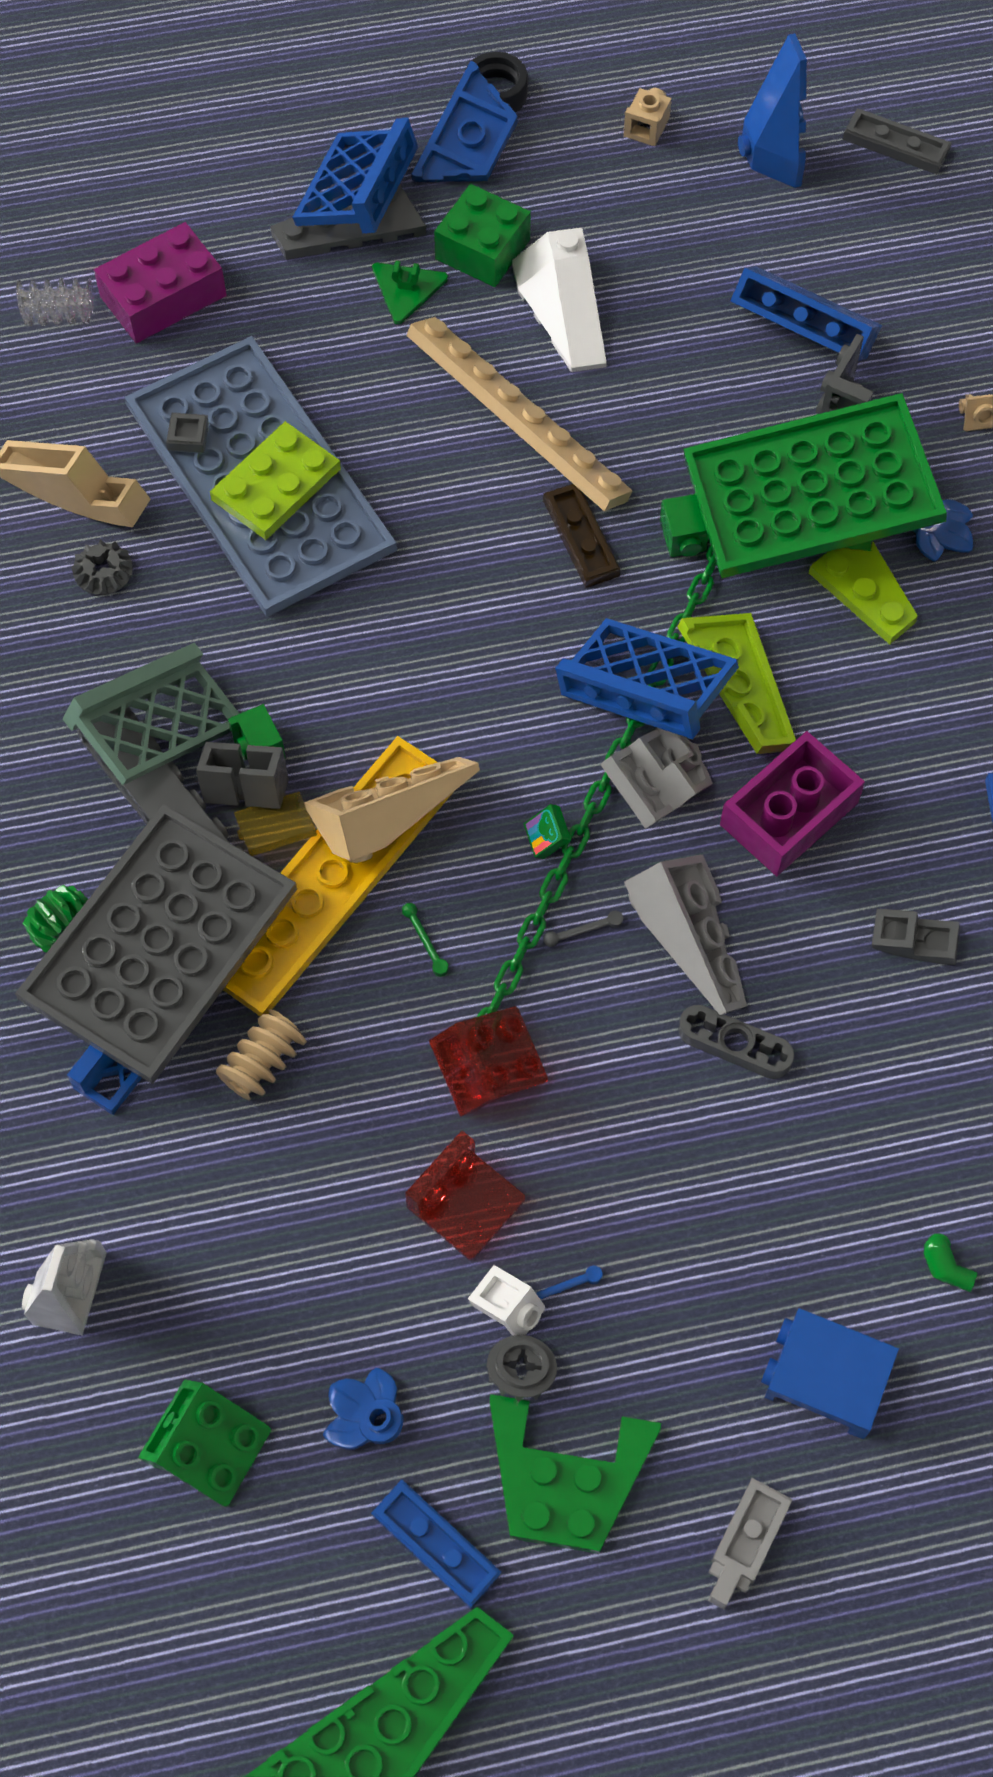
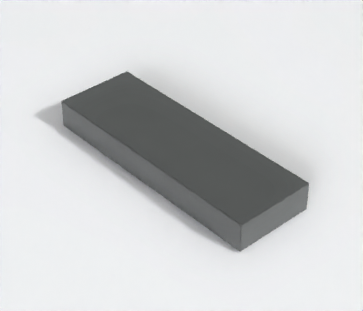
M859 108L856 109L843 135V140L934 174H938L952 145V142Z

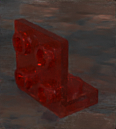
M516 1006L455 1023L429 1040L460 1117L474 1113L496 1099L542 1085L548 1081V1076L521 1013Z
M461 1131L405 1192L407 1208L468 1260H473L525 1202V1195L475 1154V1140L464 1131Z

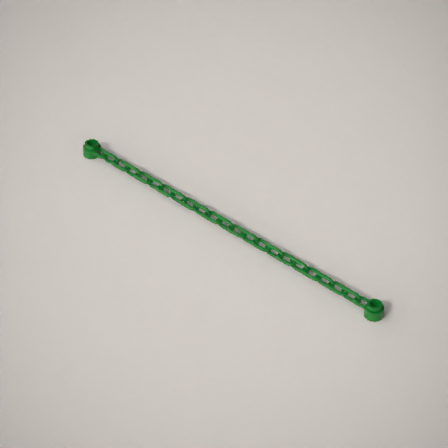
M711 545L706 554L709 563L704 573L696 575L687 591L689 603L685 612L676 615L667 632L668 638L681 642L686 641L683 635L679 639V633L673 634L682 618L692 617L696 605L706 601L713 587L714 581L711 575L717 562L714 554L712 555L713 549ZM700 579L702 585L707 584L701 598H699V593L695 592L693 594ZM672 658L666 659L669 667L674 665ZM659 662L652 663L648 672L655 671ZM667 679L648 684V686L656 688L663 685ZM626 717L628 727L623 737L614 740L605 760L614 754L618 744H620V749L631 745L632 742L630 740L635 729L644 726L645 723ZM606 772L602 780H598L591 785L584 799L583 806L586 812L580 824L573 825L569 830L571 839L576 830L578 836H583L584 834L577 851L574 852V846L568 847L570 842L561 847L564 854L558 868L549 871L540 888L539 895L542 901L536 913L526 917L517 935L519 948L514 958L502 965L494 981L496 994L490 1006L481 1009L472 1027L466 1029L461 1035L460 1050L464 1058L470 1062H483L492 1054V1035L500 1021L498 1008L504 996L512 994L516 989L523 974L521 961L527 949H532L538 944L546 927V920L543 916L549 904L555 903L561 897L568 883L566 870L571 859L577 858L582 854L590 838L588 825L594 814L602 812L611 795L612 789L609 784L611 779ZM599 787L600 793H603L605 790L606 792L596 808V802H591L590 804L589 802L596 788ZM555 875L557 881L561 879L562 881L556 894L552 897V891L546 892V889ZM533 920L534 926L539 924L540 926L532 942H530L528 936L524 938L523 936ZM510 966V971L513 973L517 971L507 989L506 983L501 985L500 983L507 968ZM486 1013L489 1020L494 1017L489 1030L479 1026ZM473 1037H480L484 1040V1043L480 1046H473L469 1041Z

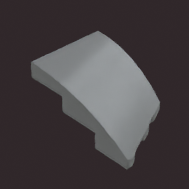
M660 728L645 734L600 764L645 829L713 784L708 770L702 762V755L698 745L690 742L687 737Z

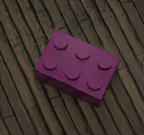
M186 222L94 269L101 299L136 344L227 296L222 267Z
M806 731L724 803L720 826L777 877L859 803L865 781Z

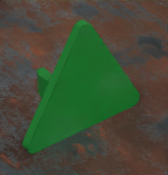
M397 260L394 265L377 262L372 265V271L393 322L397 325L402 324L448 281V275L445 272L420 269L417 263H414L413 268L400 266L401 263Z

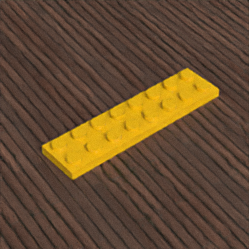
M397 736L353 787L354 792L375 788V779L386 776L389 778H411L410 772L413 769L438 762ZM452 794L386 848L373 852L372 858L363 862L351 863L344 858L334 855L317 829L280 872L296 882V892L223 991L257 1015L269 1014V1010L276 1006Z

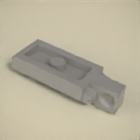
M754 1478L750 1480L711 1561L713 1564L708 1573L717 1577L718 1580L708 1599L709 1602L724 1610L735 1588L746 1593L750 1583L754 1582L793 1499Z

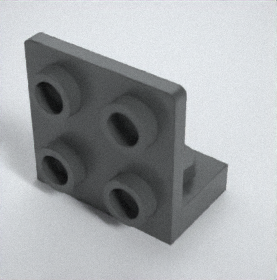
M856 334L850 346L844 344L836 360V365L838 366L835 372L829 370L822 382L820 391L825 393L818 403L816 414L872 400L874 391L853 382L864 336Z

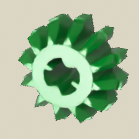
M61 885L55 891L48 890L43 898L37 899L35 906L28 909V916L23 922L33 943L47 953L87 902L88 898L74 886L66 887Z

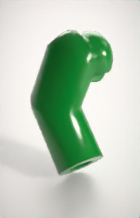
M940 1233L931 1235L924 1244L923 1252L931 1275L939 1281L971 1292L977 1272L956 1264L950 1247L951 1242L947 1236Z

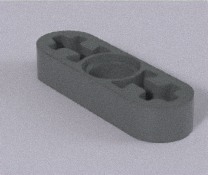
M702 1005L690 1006L681 1014L678 1031L681 1039L686 1044L770 1079L781 1078L789 1072L794 1059V1051L785 1039L725 1014L719 1015L717 1011ZM697 1018L704 1021L703 1027L705 1028L700 1029L698 1034L691 1031L692 1024H690L695 1023ZM716 1025L722 1028L715 1043L711 1040L713 1032L715 1033ZM734 1032L740 1033L746 1038L748 1045L741 1051H732L724 1043L725 1036ZM755 1041L760 1043L754 1059L750 1055L752 1054ZM773 1050L781 1053L780 1060H782L778 1061L775 1066L768 1063L769 1057L767 1056L771 1055Z

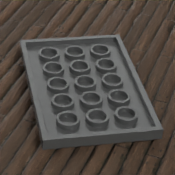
M162 804L16 991L15 995L22 1003L153 1084L296 892V882Z

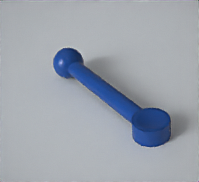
M593 1265L588 1267L583 1275L535 1293L541 1300L586 1282L598 1284L602 1280L603 1273L600 1267Z

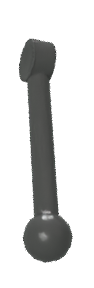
M615 910L611 911L607 918L559 933L549 931L544 935L543 941L546 946L554 947L561 940L602 927L618 928L622 925L623 915Z

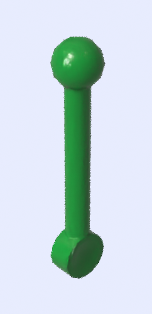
M406 903L402 907V914L412 922L433 961V973L439 977L445 976L449 969L447 961L439 958L416 915L418 911L416 905Z

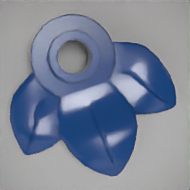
M950 499L942 500L947 512L946 522L913 530L916 533L917 547L921 553L933 562L940 558L944 548L961 553H969L973 549L972 533L966 525L973 514L968 507L960 502Z
M376 1367L369 1373L365 1383L355 1379H342L332 1383L329 1387V1401L338 1417L323 1432L325 1439L334 1446L347 1450H355L368 1441L375 1444H385L396 1439L402 1430L404 1418L401 1409L395 1403L398 1388L392 1376ZM381 1414H386L385 1422L380 1426H374L375 1419Z

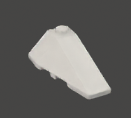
M582 228L547 232L512 260L517 291L523 301L526 300L534 311V317L537 322L542 324L551 336V343L571 372L606 368L607 362Z

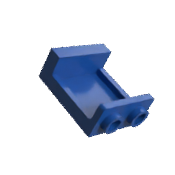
M798 1308L794 1319L785 1318L776 1343L784 1346L778 1361L770 1358L761 1380V1383L768 1385L764 1398L773 1401L774 1397H778L849 1427L848 1434L864 1440L873 1425L899 1348Z

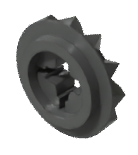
M100 539L97 545L90 547L85 544L84 551L80 554H75V562L71 568L74 579L80 588L91 594L105 595L116 592L126 585L132 575L133 564L127 549H122L116 541L112 544H106ZM104 560L108 561L109 568L103 567L100 571H96L95 563L102 564Z
M526 1335L509 1336L497 1342L491 1349L486 1364L489 1383H494L499 1388L501 1396L507 1393L515 1396L518 1402L525 1397H533L537 1400L541 1393L551 1389L557 1374V1362L550 1348L542 1341ZM520 1356L524 1357L525 1367L528 1370L523 1380L519 1379L517 1371L514 1369L517 1366V1362L520 1361Z

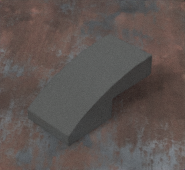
M877 908L872 948L909 959L956 965L960 923L919 919L918 912Z

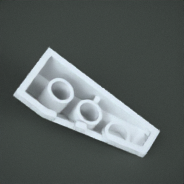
M90 1239L55 1245L37 1271L34 1284H28L23 1295L22 1309L25 1310L24 1314L32 1325L83 1335L107 1253L100 1241Z

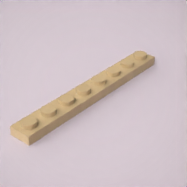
M432 317L410 324L407 337L603 511L628 502L632 490L621 481L617 474L611 472L599 462L592 452L586 450L574 440L567 430L561 428L549 418L544 410L524 396L517 386L508 382L496 371L492 364L483 360L471 349L468 343L462 341L449 330L443 321Z

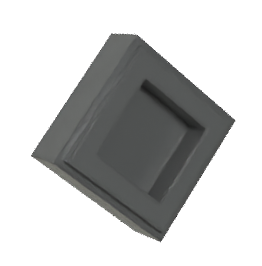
M171 412L166 440L167 449L169 451L204 453L209 427L208 415Z

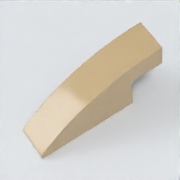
M7 440L0 450V478L50 504L90 519L114 525L133 527L151 500L136 479L109 477L85 446Z

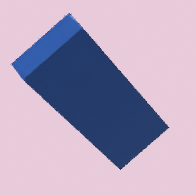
M402 1479L371 1513L372 1517L470 1609L476 1605L502 1575V1572Z

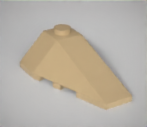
M457 757L413 769L410 772L411 778L408 779L405 777L389 778L386 776L375 779V788L354 792L353 786H349L304 803L307 812L331 852L351 863H358L372 858L373 852L386 848L480 771L477 762Z

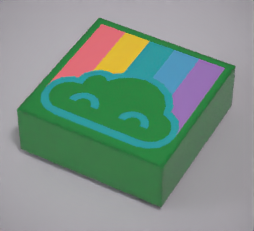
M548 805L523 823L535 858L545 859L571 841L561 808L558 805Z

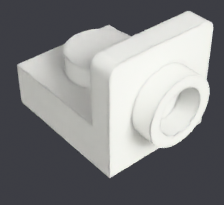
M493 1265L468 1298L474 1308L504 1325L512 1336L526 1335L529 1330L537 1325L541 1314L545 1310V1305L531 1286Z

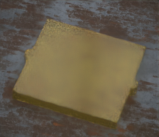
M299 791L284 796L280 809L249 807L234 812L239 826L237 831L240 840H244L250 856L317 835Z

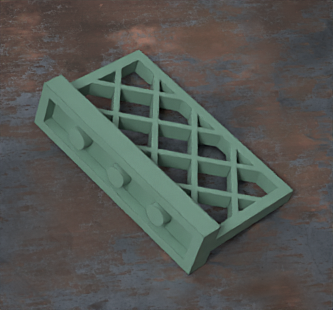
M194 642L74 697L63 717V721L71 731L78 728L81 730L123 786L204 746L205 742H212L230 733L228 721L222 724L207 719L208 707L221 711L227 719L238 715L239 712L199 662L203 653ZM195 677L204 688L203 695L184 689L185 681ZM163 693L176 697L174 709L154 703L155 695ZM182 699L202 705L200 717L181 711ZM133 707L146 711L145 722L142 723L125 718V709ZM152 714L172 719L171 731L152 726ZM101 721L115 725L114 738L100 734L93 724ZM179 721L199 727L198 736L192 738L179 734ZM122 728L142 733L141 746L120 740ZM149 736L169 741L168 751L163 753L147 748ZM123 751L139 756L138 765L127 770L119 760L118 752Z

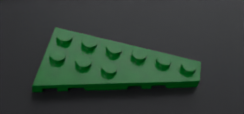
M474 1608L431 1639L424 1647L398 1663L384 1676L365 1687L310 1727L300 1737L266 1759L267 1761L243 1777H416L508 1647L514 1635L480 1608Z

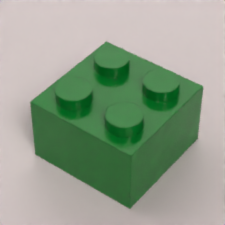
M470 184L434 231L435 260L496 287L511 267L512 260L523 251L530 241L531 211Z

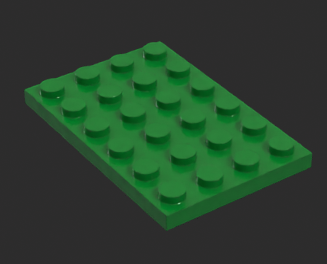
M903 393L683 449L686 466L721 578L946 522L947 512Z

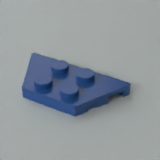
M470 61L411 173L413 181H488L518 123V116L508 103L503 102L500 98V93L492 83H488L480 73L479 67L475 62Z

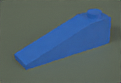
M795 33L787 36L744 119L742 135L738 137L739 152L742 157L746 156L751 170L794 188L801 187L806 161V151L803 148L799 149V134L806 132V121L803 118L800 101L806 100L807 58Z

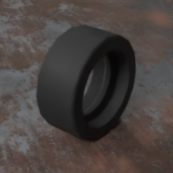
M496 51L483 53L471 60L478 65L479 71L485 79L500 77L510 80L515 84L508 91L500 92V98L503 102L508 103L515 113L518 112L526 103L528 94V73L525 65L511 54Z

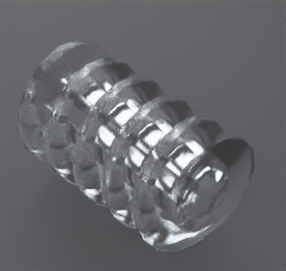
M90 277L87 279L85 288L81 287L78 278H74L70 289H67L63 278L59 279L57 289H53L50 280L45 279L43 290L38 289L35 280L30 281L29 289L26 291L21 281H17L18 309L26 326H33L36 317L41 326H46L50 316L55 325H61L64 315L70 325L76 324L78 315L84 324L90 323L94 311V292Z

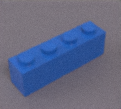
M757 266L744 267L730 300L838 353L844 344L850 346L856 334L864 336L858 361L868 358L882 327L877 322Z

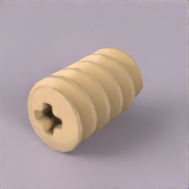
M272 1009L269 1010L270 1015L262 1014L258 1018L260 1027L253 1026L247 1031L250 1040L242 1039L238 1042L237 1049L240 1053L231 1052L228 1054L227 1062L229 1066L221 1064L216 1069V1074L231 1090L246 1100H251L250 1092L261 1096L266 1093L259 1083L261 1079L270 1083L275 1082L276 1079L269 1070L272 1066L280 1070L286 1068V1065L280 1058L281 1054L292 1058L297 1055L290 1045L292 1041L301 1045H305L307 1042L294 1023Z

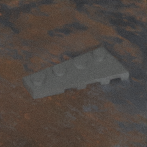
M399 185L375 233H362L359 223L296 226L293 218L270 226L272 237L286 260L329 253L331 247L341 245L348 246L351 249L363 247L362 242L382 238L383 243L396 241L397 236L413 233L414 237L426 235V225L401 185ZM350 205L341 211L352 210L353 207ZM323 206L318 207V208L314 209V210L311 211V212H315V211H317V210L323 208Z

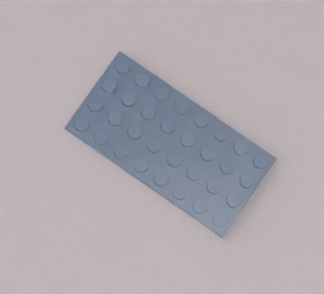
M252 336L125 396L126 406L266 617L397 551L396 541L341 463V469L267 540L260 537L211 500L209 491L285 421L336 457ZM171 412L208 415L209 427L204 453L169 451L167 449L166 440Z

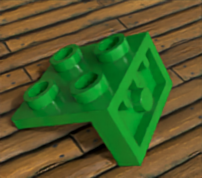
M184 1379L138 1458L151 1467L171 1473L214 1502L227 1507L268 1438L271 1428L206 1384Z

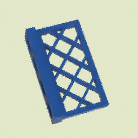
M396 118L390 130L338 133L292 217L295 225L359 223L362 233H375L418 149L409 118ZM380 143H383L381 146L373 149V147L377 146ZM345 145H353V146H351V147H349L348 149H346V150L343 151V148L345 147ZM366 152V154H364V155L358 157V158L355 159V160H352V159L355 158L356 156H358V155H360V154ZM344 163L346 164V165H344V166H342V167L336 169L335 171L331 172L332 169H334V168H336V167H338V166H340V165H342V164H344ZM373 163L370 167L362 170L365 166ZM353 173H356L355 175L349 177L348 179H346V180H344V181H341L343 178H345V177H347V176H349V175H351V174H353ZM332 184L335 185V186H333V187L327 189L326 191L320 193L321 190H323V189H325V188L331 186ZM362 184L361 187L357 188V189L354 190V191H351V189H353V188L357 187L358 185ZM342 194L345 195L332 203L329 202ZM350 205L353 207L352 210L341 211ZM320 206H323V208H321V209H319V210H317V211H315V212H311V211H313L314 209H316V208H318V207H320Z
M606 618L572 660L563 658L555 667L562 696L694 739L701 729L699 719L739 667L738 660ZM610 633L624 637L623 641L603 646V641ZM647 645L657 649L656 651L638 656L634 652V649ZM629 651L631 658L609 663L607 656ZM684 656L689 658L690 661L669 667L666 659ZM600 658L604 662V665L595 668L585 665L586 662ZM661 661L663 669L642 674L641 666ZM712 666L721 668L719 673L702 677L700 673L701 669ZM634 668L637 676L630 678L614 675ZM691 672L695 673V680L675 685L673 677ZM667 679L670 687L657 689L647 684ZM698 690L702 692L697 701L680 696Z

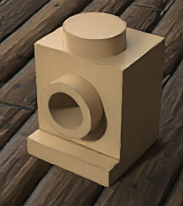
M640 88L630 108L628 107L625 111L624 137L656 146L670 118L671 98L667 97L665 92L659 88H651L649 91ZM638 122L649 124L650 129L637 124Z

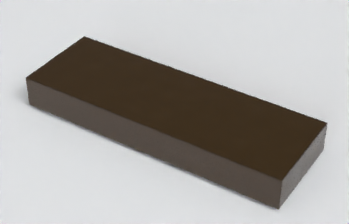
M570 484L543 493V502L585 588L620 577L621 569L582 491L574 484Z

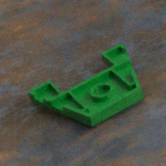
M490 1394L489 1404L510 1539L599 1554L660 1433L661 1423L622 1416L615 1462L583 1458L523 1447L530 1401L522 1399L518 1402L516 1398Z

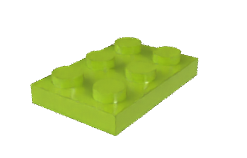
M285 421L209 491L211 500L260 537L267 540L341 469L340 460Z

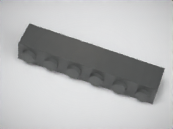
M129 707L126 708L124 717L139 722L134 712ZM101 721L93 724L100 734L114 738L115 725ZM122 728L120 740L141 746L143 734ZM77 729L83 745L146 825L162 804L228 842L226 838L229 837V834L224 825L217 817L209 818L204 811L206 805L195 789L188 791L181 783L184 781V778L172 761L122 786L81 730ZM149 736L147 748L162 752L154 737ZM123 751L118 752V758L127 770L138 765L139 756ZM239 845L236 846L240 850L244 851Z

